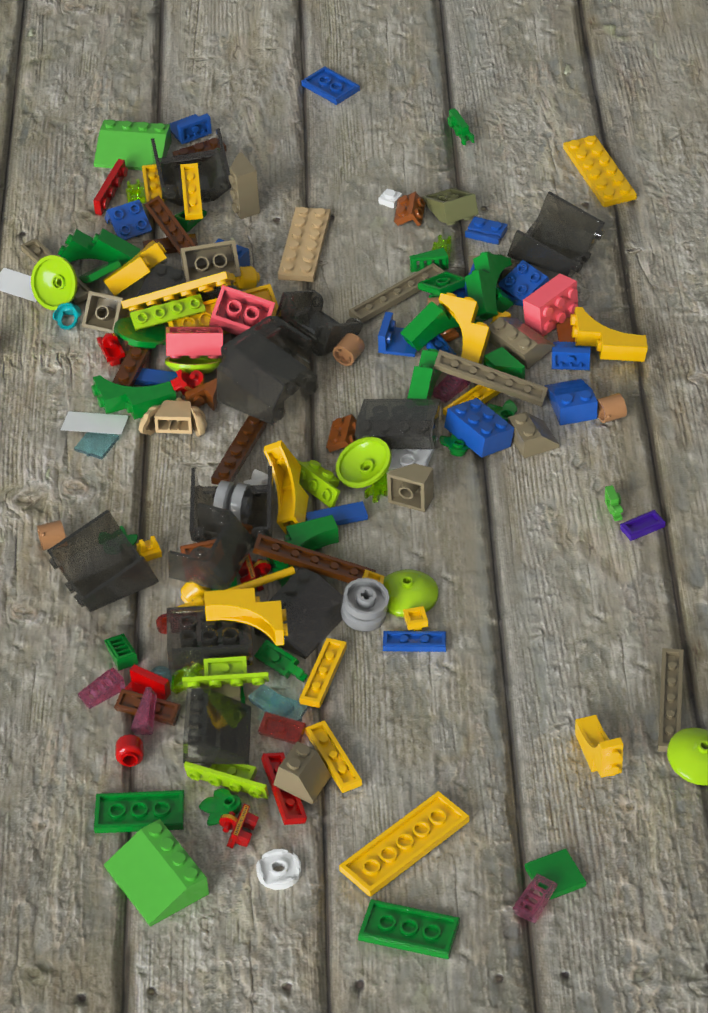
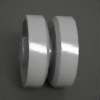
M220 481L213 503V519L215 523L227 525L231 521L232 526H237L238 523L247 524L253 498L251 484L238 483L235 487L234 482Z
M358 578L351 581L345 588L341 607V616L346 625L362 632L378 629L386 618L389 603L388 590L382 583L370 578Z

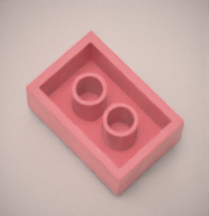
M559 273L523 300L525 324L544 337L556 328L558 322L563 323L567 317L574 314L575 307H579L577 281Z
M222 285L209 326L222 327L223 331L262 344L273 314L275 302Z
M166 327V356H170L172 359H179L181 356H189L191 359L208 356V358L216 359L219 356H223L222 327Z

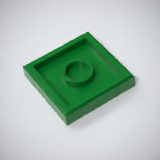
M119 260L104 263L78 278L83 283L93 282L120 268L121 264Z
M443 272L417 284L419 290L440 296L441 293H451L465 287V277Z
M566 848L525 863V870L544 902L586 887V880Z

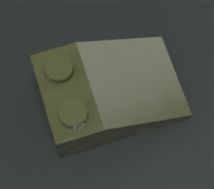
M450 188L422 196L426 206L440 222L447 223V225H454L461 219L463 221L471 220L473 216L479 215L474 193Z

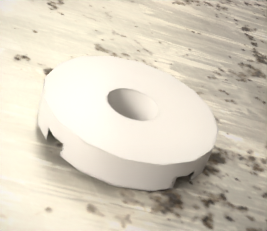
M273 849L266 852L256 864L257 877L260 883L274 890L293 886L302 874L301 861L294 853H289L285 849ZM277 866H281V867H284V868H285V869L282 870V871H274V870H273V869H274L275 867H277Z

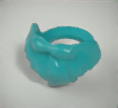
M70 302L62 303L54 311L53 320L57 321L60 328L69 330L76 326L82 312L78 305ZM74 315V322L69 326L63 325V316Z

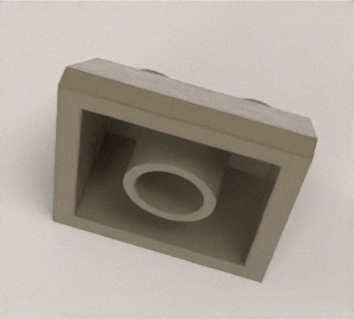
M89 291L81 327L114 333L116 321L127 317L128 310L123 309L121 301L128 299Z
M527 412L508 417V423L514 427L512 441L523 458L560 448V444L543 420Z
M414 463L388 471V503L425 512L434 498L433 468Z
M297 741L280 764L273 785L313 805L330 780L331 774L316 750Z

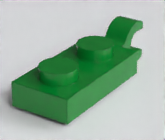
M456 108L450 109L449 117L447 118L448 125L454 129L456 136H459L463 145H466V141L469 140L474 143V135L469 131L468 124Z
M267 639L254 655L257 660L287 679L292 674L304 683L308 677L304 673L305 671L297 666L300 663L297 658Z

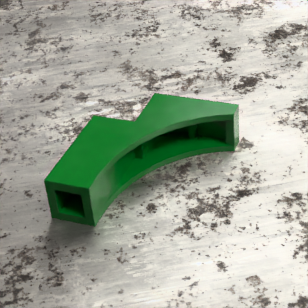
M76 229L73 235H68L65 241L66 245H62L57 254L69 262L80 259H97L106 262L119 260L120 267H122L135 257L141 249L105 229H102L99 234L96 233L93 238Z
M482 252L480 256L474 258L475 270L472 271V274L465 276L468 297L475 299L479 307L475 319L486 321L498 315L496 305L497 281L501 272L506 267L512 265L511 258L504 257L501 254H492L491 252Z
M431 301L400 334L410 346L419 352L438 334L460 326L441 304L437 306Z
M436 349L422 350L419 366H414L405 407L408 415L427 418L431 397L436 382L442 373L439 370L433 369L439 352Z
M98 375L93 377L94 385L91 386L93 395L97 396L99 407L104 408L106 414L126 409L127 413L132 414L134 420L142 418L150 407L161 405L165 400L175 401L176 392L170 381L152 386L131 387L115 384Z
M333 515L286 526L287 535H284L285 542L313 551L339 542L338 526ZM266 557L270 566L273 567L272 573L292 566ZM290 576L278 580L281 587L289 586Z

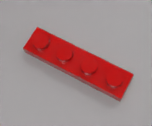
M117 160L94 198L95 214H103L105 209L108 208L111 199L114 198L116 190L120 188L122 180L127 176L128 169L125 166V160Z
M284 752L263 753L261 761L284 825L305 824L307 816L301 799L273 785L278 768L285 759Z

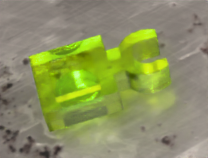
M136 180V184H130V181H127L126 195L128 203L138 199L141 203H145L143 186L140 187V181Z
M439 235L438 242H434L432 250L444 248L448 254V260L452 250L451 236L443 240L442 235Z
M386 473L364 491L366 499L373 495L372 501L376 503L379 501L381 494L385 497L388 495Z
M195 663L191 667L187 665L172 674L171 691L178 694L188 689V687L183 686L182 677L203 676L199 671L203 670L204 666Z

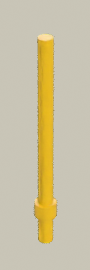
M291 566L225 590L256 588L295 574V569ZM199 596L193 598L188 603L177 606L179 614L193 609L199 610L204 608V597L201 598Z

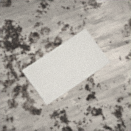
M7 268L1 270L0 291L37 302L31 288V276Z
M68 411L60 430L122 434L129 416Z

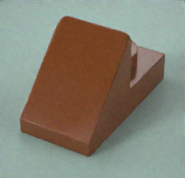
M216 378L186 391L185 400L190 401L191 406L197 407L207 403L215 411L221 395L220 380Z

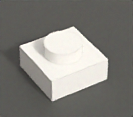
M386 189L379 197V204L395 208L398 199L402 197V193Z

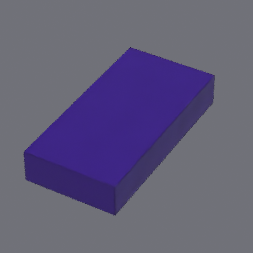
M655 510L620 524L621 531L630 541L665 527V521Z

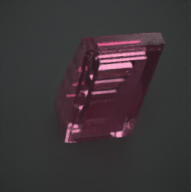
M447 374L436 386L432 396L447 403L470 385L471 382Z
M113 667L80 691L78 697L91 709L120 693L121 689H125L124 679ZM90 694L94 696L93 699L89 697Z
M146 687L131 726V730L136 735L153 734L157 695L151 687Z
M537 873L512 908L514 913L535 924L558 884ZM539 882L549 886L547 890L537 886ZM534 890L543 893L542 897L534 894ZM530 897H532L533 899L537 900L538 902L535 904V903H533L532 901H530L529 899H530ZM526 904L532 907L533 909L530 911L527 908H525Z

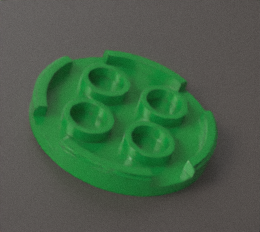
M131 317L119 319L114 325V334L118 339L122 338L128 341V345L139 348H156V345H166V327L163 324L135 331Z

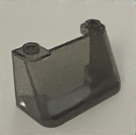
M315 290L283 292L275 316V325L278 330L314 355L325 356L331 353L348 333L359 335L363 323L356 318H349L346 323L340 324L322 312L323 297Z

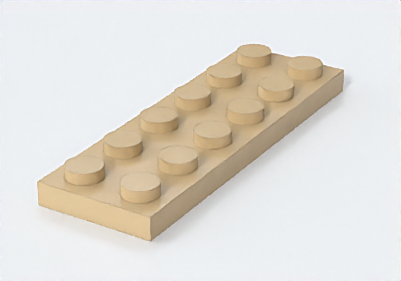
M295 208L278 271V280L314 282L331 216V209Z

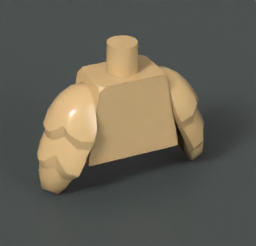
M177 398L175 401L165 400L161 405L150 407L141 418L139 424L140 433L150 436L155 432L192 434L193 428L194 433L199 437L205 434L207 428L204 412L197 406H191L190 401H184L182 398Z

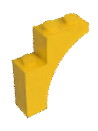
M153 240L135 257L103 279L111 293L116 296L148 274L151 268L166 259L165 253L167 251L160 242L156 243Z
M441 293L439 303L455 318L462 331L463 347L461 357L482 364L491 332L485 323H474L479 308L477 301L470 297L460 298L453 293Z
M575 307L574 314L570 316V325H573L572 338H575L576 346L596 347V351H599L600 359L645 362L648 349L646 335L628 334L610 329L589 316L583 307Z
M280 440L264 446V453L270 464L277 489V524L287 535L286 526L305 522L309 496L299 484L301 465L284 442Z
M255 588L204 591L206 621L227 620L245 623L263 631L272 639L276 646L284 645V636H288L287 623L283 624V622L287 621L286 609H282L281 600L260 602V597L255 596Z
M597 715L575 719V735L591 772L598 771L601 778L622 773L623 742L621 737L610 740L604 732Z

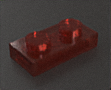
M265 712L258 732L264 736L296 744L297 741L301 743L307 725L300 721Z

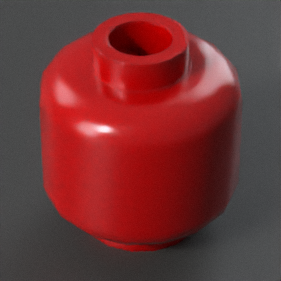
M131 734L120 737L115 745L116 760L126 767L139 764L144 756V745L140 737Z

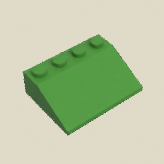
M104 120L99 132L94 167L113 168L118 159L125 160V166L129 170H142L143 165L159 164L161 172L172 142L170 124Z
M160 819L140 829L104 863L105 869L150 927L209 895L207 877Z

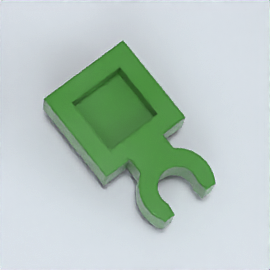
M613 485L606 486L604 501L610 514H612L614 521L623 520L621 515L623 509L619 505L621 504L619 492L616 493Z

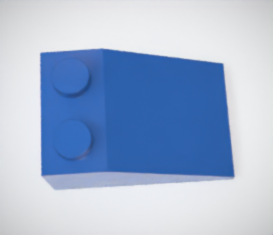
M582 379L544 385V387L548 388L547 396L560 426L597 419L598 401L592 388Z

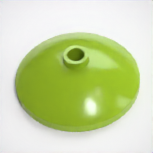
M49 255L37 262L31 275V288L34 297L40 305L49 310H56L60 304L73 301L77 292V276L69 261L58 255Z
M181 356L179 359L167 357L165 364L175 372L182 369L190 374L194 370H199L205 375L217 369L222 364V359L220 357L211 359L208 356H200L198 359H191L189 356Z
M365 437L352 442L341 452L337 459L336 474L339 480L351 488H363L374 484L387 472L392 459L391 450L386 442L376 437Z
M404 569L384 577L383 585L389 594L387 612L392 615L404 617V609L424 606L425 612L432 609L438 600V586L434 579L424 572Z
M696 727L682 729L674 734L668 744V761L673 770L686 781L708 786V730Z

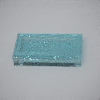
M265 684L248 696L251 703L279 722L295 710L294 704Z

